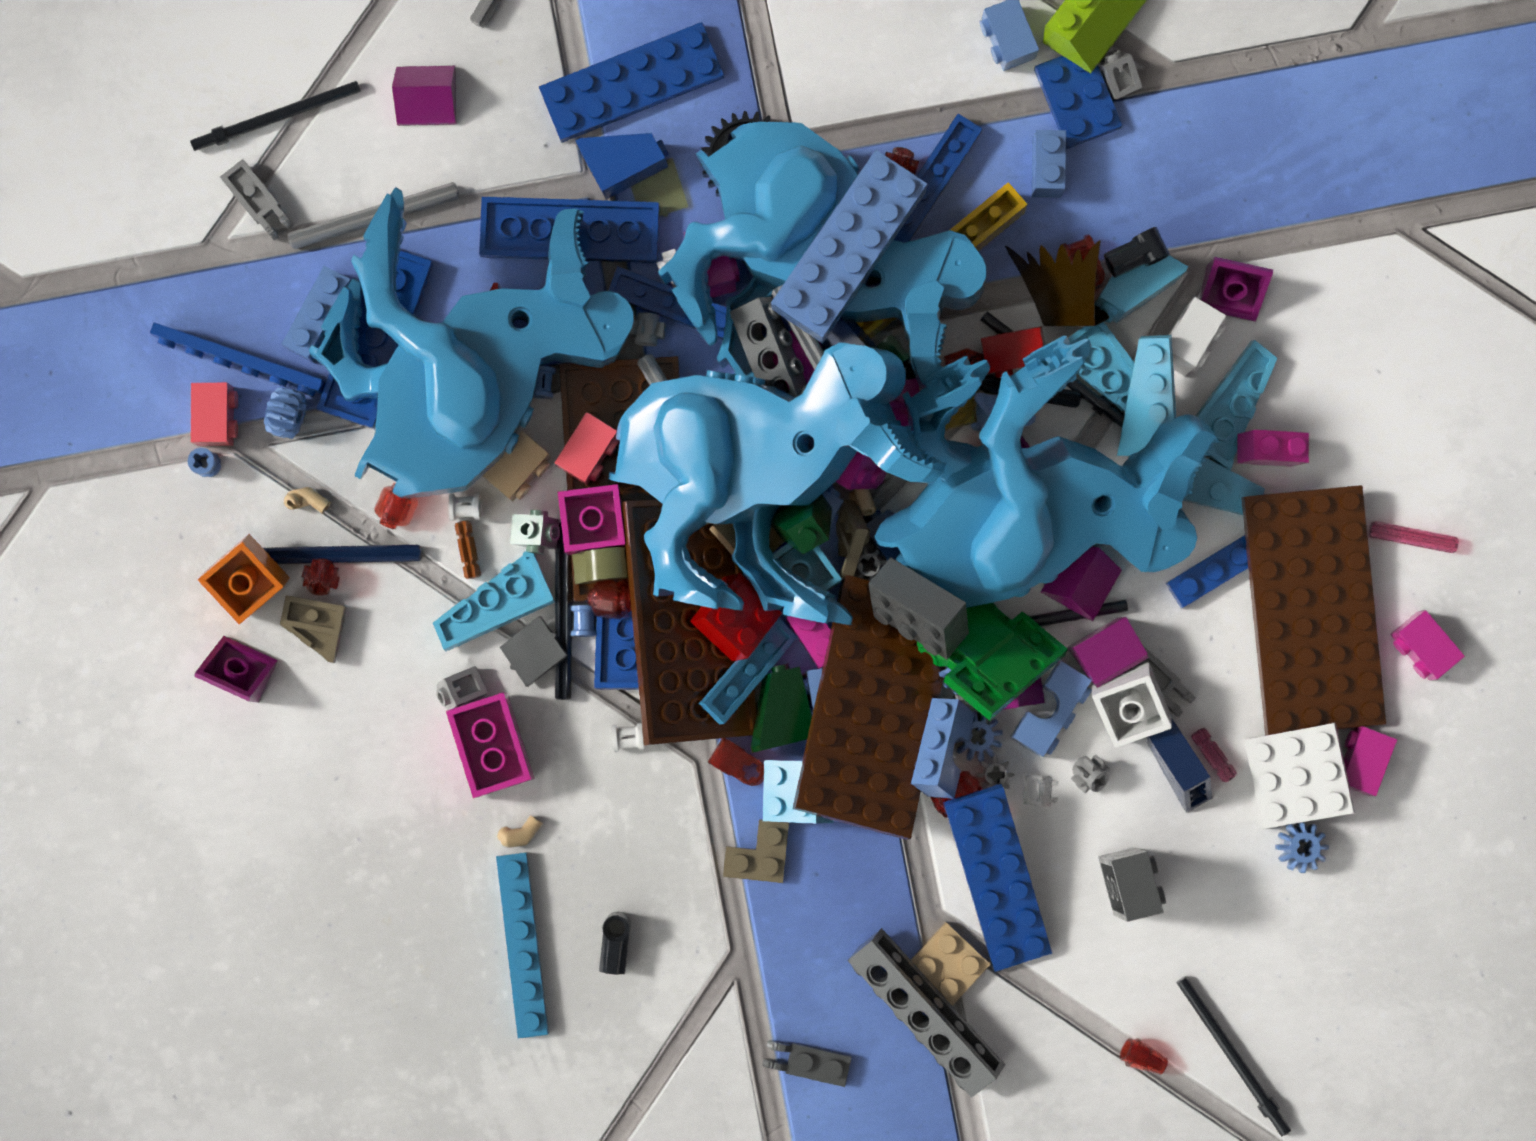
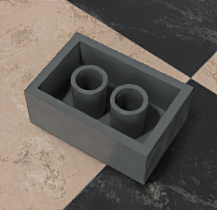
M890 557L868 583L874 617L884 625L890 624L898 629L899 633L906 639H914L921 643L930 654L940 655L948 659L969 634L966 602Z
M1129 848L1098 856L1114 916L1129 922L1164 913L1162 905L1166 904V898L1162 886L1156 885L1154 874H1158V868L1153 855L1149 856L1148 851Z

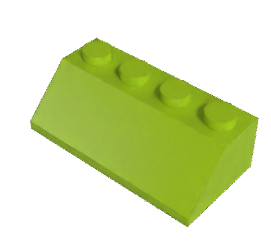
M1065 0L1045 25L1042 43L1091 74L1147 0Z

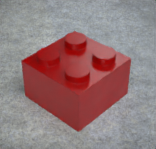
M741 573L725 576L722 580L741 597L744 602L743 610L721 607L714 609L701 606L690 620L731 661L748 659L782 614L780 610H764L753 585Z

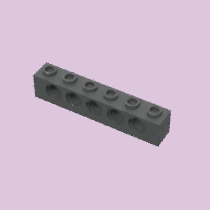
M759 297L730 311L729 313L754 377L765 379V385L773 386L785 392L784 383L786 381L789 385V395L796 398L803 394L807 386L803 375L804 368L799 358L795 355L792 347V336L785 329L781 315L772 310L771 302L774 298ZM763 325L767 328L766 337L762 334ZM774 353H776L778 357L777 366L773 362Z
M882 928L856 949L847 960L852 965L854 971L864 978L879 998L884 1000L893 1010L897 1019L902 1021L912 1031L917 1041L931 1052L937 1063L951 1074L961 1089L965 1090L972 1098L998 1078L1006 1064Z

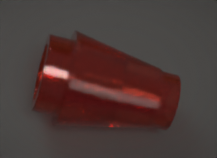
M1128 1038L1120 1052V1060L1125 1062L1127 1067L1161 1075L1168 1064L1166 1057L1139 1038L1135 1040Z

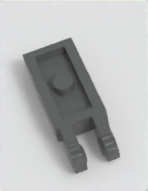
M768 1040L767 1047L771 1050L790 1052L788 1063L772 1058H764L762 1066L786 1071V1074L845 1087L851 1062L850 1055L794 1042L788 1044Z

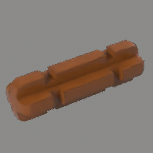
M467 520L457 522L454 526L456 535L459 536L457 541L461 562L465 565L463 567L464 577L466 579L478 578L481 576L480 566L476 563L478 556L474 537L471 536V533H473L471 522Z

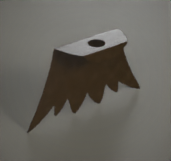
M1100 240L1091 248L1083 262L1080 249H1078L1073 259V265L1063 244L1058 249L1056 263L1046 248L1040 245V266L1029 252H1027L1028 264L1014 250L1005 246L1028 288L1043 326H1096L1110 318L1105 311L1100 310V307L1095 305V281Z

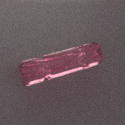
M1200 728L1191 735L1195 744L1201 746L1200 751L1212 768L1218 770L1217 775L1223 782H1229L1237 775L1232 764L1228 765V759L1217 743L1211 741L1210 738L1212 736L1206 728Z

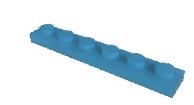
M524 852L496 856L517 1037L519 1039L548 1035L549 1029L528 854Z

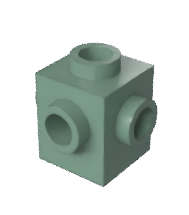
M530 510V515L513 514L510 544L526 547V552L544 554V549H556L557 540L560 536L559 519L548 517V511Z

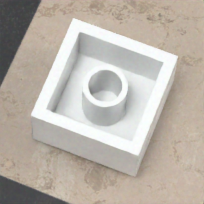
M1196 297L1183 309L1169 335H1172L1174 371L1184 377L1190 371L1196 372L1199 367L1203 366L1210 354L1207 347H1211L1214 342H1217L1226 327L1221 324L1226 315Z
M1149 662L1125 671L1098 688L1092 682V698L1114 748L1172 728L1171 713Z

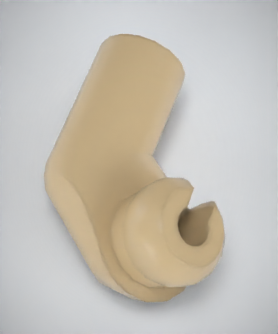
M311 487L294 489L289 491L284 497V505L290 510L311 505L323 514L331 504L329 500Z
M853 489L854 491L849 493V499L856 501L863 516L873 515L876 512V507L868 489Z
M530 815L522 828L511 829L507 826L502 827L497 834L498 840L501 841L503 846L508 848L525 846L543 823Z

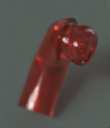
M969 348L944 356L946 366L964 356L968 357L970 365L985 360L984 354Z

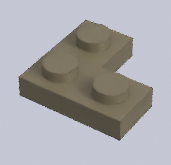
M759 819L756 849L726 846L723 877L783 883L789 822H771Z

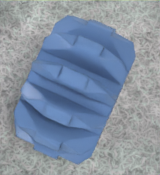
M278 387L271 394L270 401L267 402L264 419L266 432L280 438L293 439L300 432L301 425L304 424L303 420L307 407L305 395L291 388Z
M972 711L975 714L971 731L974 728L976 731L981 729L984 732L981 736L983 742L980 745L979 742H974L973 744L970 740L973 734L970 731L968 742L962 741L963 745L958 747L956 752L961 754L968 749L966 760L971 761L976 751L978 761L982 762L984 761V750L988 756L994 757L995 752L990 746H1002L1000 741L993 739L994 736L1003 735V731H992L991 728L998 723L997 719H993L987 724V718L981 715L980 721H978L976 711Z
M1305 822L1297 823V828L1292 824L1286 825L1289 835L1281 832L1278 834V837L1284 840V845H1275L1276 850H1284V853L1278 857L1279 861H1288L1287 869L1293 871L1298 867L1300 873H1306L1307 866L1311 870H1317L1318 865L1315 859L1322 862L1326 860V857L1320 854V850L1329 849V845L1320 844V841L1326 835L1322 832L1315 834L1317 830L1315 824H1310L1307 828ZM1299 841L1307 843L1304 847L1305 853L1297 852V849L1300 847Z

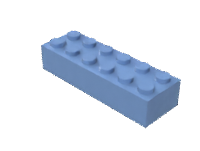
M875 150L772 300V310L823 343L925 195L927 183Z

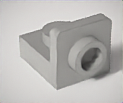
M1114 50L1108 52L1103 57L1104 60H1101L1098 64L1099 69L1104 72L1112 98L1119 99L1143 88L1131 54Z
M476 666L444 678L436 685L437 698L440 704L445 706L447 710L457 708L488 693Z

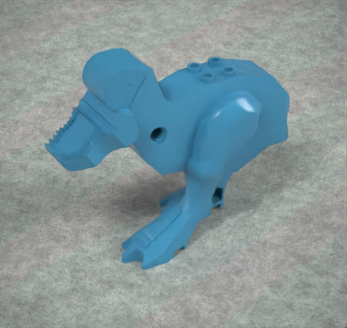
M753 122L743 124L731 132L733 140L708 157L702 150L696 153L703 168L719 190L725 220L710 224L690 223L684 240L673 258L658 270L665 285L671 281L674 282L676 287L671 291L676 296V301L709 346H712L717 342L715 309L712 306L710 286L708 285L709 276L707 271L711 266V261L717 257L726 256L739 259L745 265L753 278L740 294L726 299L725 330L722 345L717 356V361L722 369L730 365L734 371L733 374L754 377L729 312L759 297H773L772 291L785 283L859 175L858 171L860 169L850 155L845 158L841 151L802 123ZM951 230L906 243L893 240L843 313V320H855L861 323L895 317L902 321L905 337L910 345L911 367L922 390L927 387L924 379L943 368L940 366L942 360L939 358L941 356L940 351L943 350L942 345H944V340H946L944 330L947 328V325L939 321L943 308L964 310L972 307L981 299L986 283V264L966 235ZM870 282L879 283L875 288L866 286Z
M395 187L391 195L386 194L363 236L364 240L367 241L365 244L367 248L362 258L353 255L351 259L360 281L353 278L348 287L344 286L321 326L322 330L325 331V338L319 348L311 345L309 349L310 355L321 363L338 383L346 401L354 402L361 398L378 399L374 437L358 464L355 477L362 479L368 469L372 468L396 481L393 494L400 498L427 497L467 491L503 457L505 452L511 454L519 440V435L516 434L520 426L526 428L533 415L534 408L531 407L540 366L552 361H560L602 368L615 362L632 329L634 322L633 310L628 301L618 293L602 291L590 295L583 282L588 262L583 257L584 252H581L582 248L578 246L580 242L577 239L580 237L578 235L580 231L579 223L583 220L584 211L575 208L564 209L557 214L549 245V266L546 284L542 289L502 288L464 295L442 323H431L411 314L400 304L396 294L398 256L401 250L400 245L404 239L402 232L405 230L407 223L404 220L402 190ZM362 291L367 309L366 320L369 327L382 329L398 344L389 362L377 367L364 364L358 353L359 344L357 339L359 338V319L362 317ZM516 320H523L527 323V326L518 329L512 323Z
M1062 336L1023 358L1025 367L1010 377L1006 371L1002 374L995 405L979 434V439L984 445L975 447L968 443L946 440L944 437L945 425L949 423L951 416L955 415L958 409L963 407L967 400L977 393L976 391L990 370L987 360L970 365L968 357L964 356L925 378L924 381L927 387L913 397L910 396L908 391L902 395L908 413V425L912 426L911 431H914L915 441H918V445L922 446V450H927L926 454H931V457H935V461L940 460L947 464L944 473L936 481L929 483L911 506L887 517L880 524L874 537L880 546L898 547L901 553L896 558V561L966 602V608L1006 600L1014 596L1023 597L1027 595L1035 585L1041 582L1046 584L1054 581L1059 573L1067 569L1095 543L1111 545L1141 572H1158L1185 560L1196 546V530L1182 510V502L1187 494H1193L1191 488H1193L1192 482L1195 481L1193 479L1196 476L1195 471H1199L1198 467H1203L1201 465L1202 462H1206L1204 457L1210 455L1208 450L1214 449L1212 444L1219 443V440L1204 420L1197 416L1186 414L1160 425L1146 447L1137 453L1131 454L1123 463V466L1118 465L1095 448L1060 436L1029 448H1021L1020 438L1024 426L1051 398L1056 396L1057 392L1062 391L1069 382L1077 379L1076 374L1086 363L1085 360L1092 346L1089 339L1086 338L1070 344L1067 336Z
M839 342L824 351L803 394L796 398L773 386L765 385V379L710 370H707L706 376L694 375L652 383L625 411L619 421L616 439L620 440L616 471L609 473V479L616 482L639 485L662 503L658 521L654 527L644 534V540L651 553L654 566L653 595H674L673 600L714 609L721 607L742 611L744 602L741 597L731 590L722 579H717L712 574H708L704 568L699 567L691 559L687 549L689 537L706 524H733L736 546L732 554V561L742 570L753 585L764 610H781L782 606H784L783 615L821 623L835 622L852 625V615L841 603L835 600V595L804 580L775 559L769 547L771 520L780 505H810L839 479L857 451L870 457L883 471L909 482L932 483L944 473L947 463H943L940 460L935 461V457H931V454H926L927 450H922V446L918 445V441H915L916 436H913L912 426H901V421L896 420L889 404L900 395L905 385L906 371L902 361L894 353L887 350Z

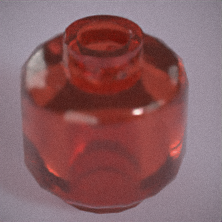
M393 483L392 486H385L382 489L374 507L375 514L381 518L379 523L390 529L409 525L418 505L417 498H400L393 494L396 483Z
M598 581L589 590L588 604L597 617L621 619L628 612H631L630 589L625 581Z

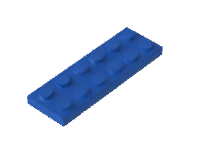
M700 22L538 87L559 139L563 143L724 79V74L704 25Z
M482 197L479 255L486 258L548 259L550 239L557 214L564 209L575 208L584 211L583 220L579 223L580 231L578 235L580 237L577 240L580 242L578 246L582 248L581 252H584L583 257L586 258V261L656 263L658 260L659 202Z
M400 251L396 275V294L400 304L411 314L415 315L433 262ZM362 291V317L359 319V338L357 339L359 344L358 353L364 364L377 367L389 362L398 344L382 329L369 327L366 320L367 309ZM329 373L317 410L375 430L378 399L361 398L354 402L346 401L338 383Z
M1002 784L943 802L994 971L996 972L1052 954Z

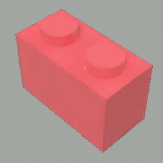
M227 382L191 383V443L197 446H234V438L238 436L237 420H234V408L238 407V393L234 391L232 385Z
M586 412L554 463L557 467L586 485L591 480L595 482L604 469L601 463L606 455L612 456L620 444V441L616 439L617 430Z

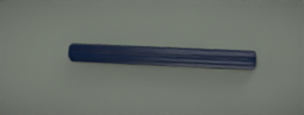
M418 544L263 548L277 564L420 561L422 558V548Z

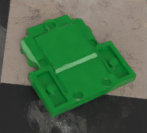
M993 602L967 608L969 634L948 659L940 655L930 654L921 643L917 642L918 651L930 654L933 664L936 666H947L951 669L946 674L943 682L989 721L1060 661L1068 651L1067 647L1023 611L1011 620Z

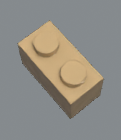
M522 430L518 434L519 440L512 453L508 454L505 452L503 457L483 475L487 481L512 502L516 498L522 499L531 488L529 485L531 480L536 475L541 477L551 465L548 461L552 458L548 452Z

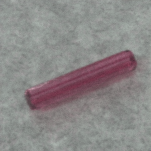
M1378 521L1371 522L1369 527V536L1372 538L1448 553H1454L1458 549L1459 539L1455 536Z

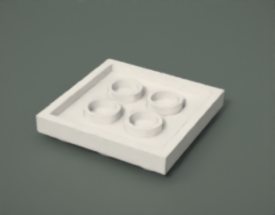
M1336 723L1244 740L1263 829L1355 813Z

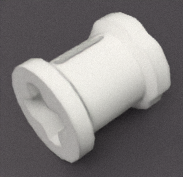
M475 493L474 496L456 497L455 494H449L448 510L450 521H455L456 518L474 517L475 520H481L482 503L480 493Z
M637 723V726L619 728L617 725H612L614 752H619L621 748L634 747L644 750L642 723ZM626 736H635V738L621 739Z

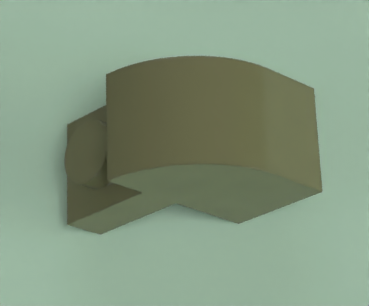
M624 547L595 549L572 554L575 584L603 583L612 580L629 579L626 548Z

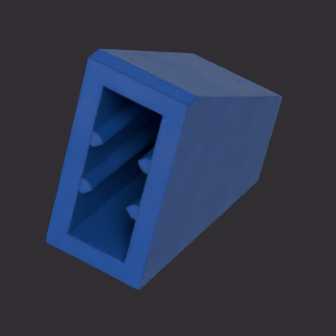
M652 133L579 138L575 141L606 200L668 167L665 157L669 156V153L663 141L659 140L656 142Z

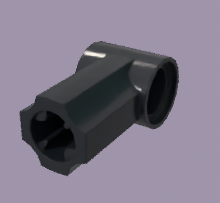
M1153 227L1132 238V241L1108 251L1103 256L1109 272L1114 278H1117L1143 265L1147 267L1168 257L1170 253L1157 227Z
M613 912L604 921L599 972L613 975L625 974L631 920L623 912ZM621 920L625 925V931L621 934L612 933L609 929L610 921Z

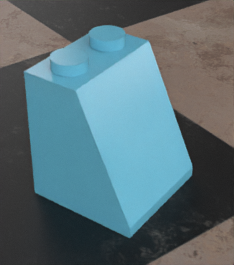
M1169 255L1155 264L1147 267L1143 265L1117 278L1111 275L1096 299L1095 305L1109 315L1110 318L1105 322L1111 323L1113 321L1117 324L1173 286L1186 272L1188 266Z

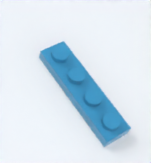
M778 618L749 658L735 661L699 704L719 725L725 724L798 637Z

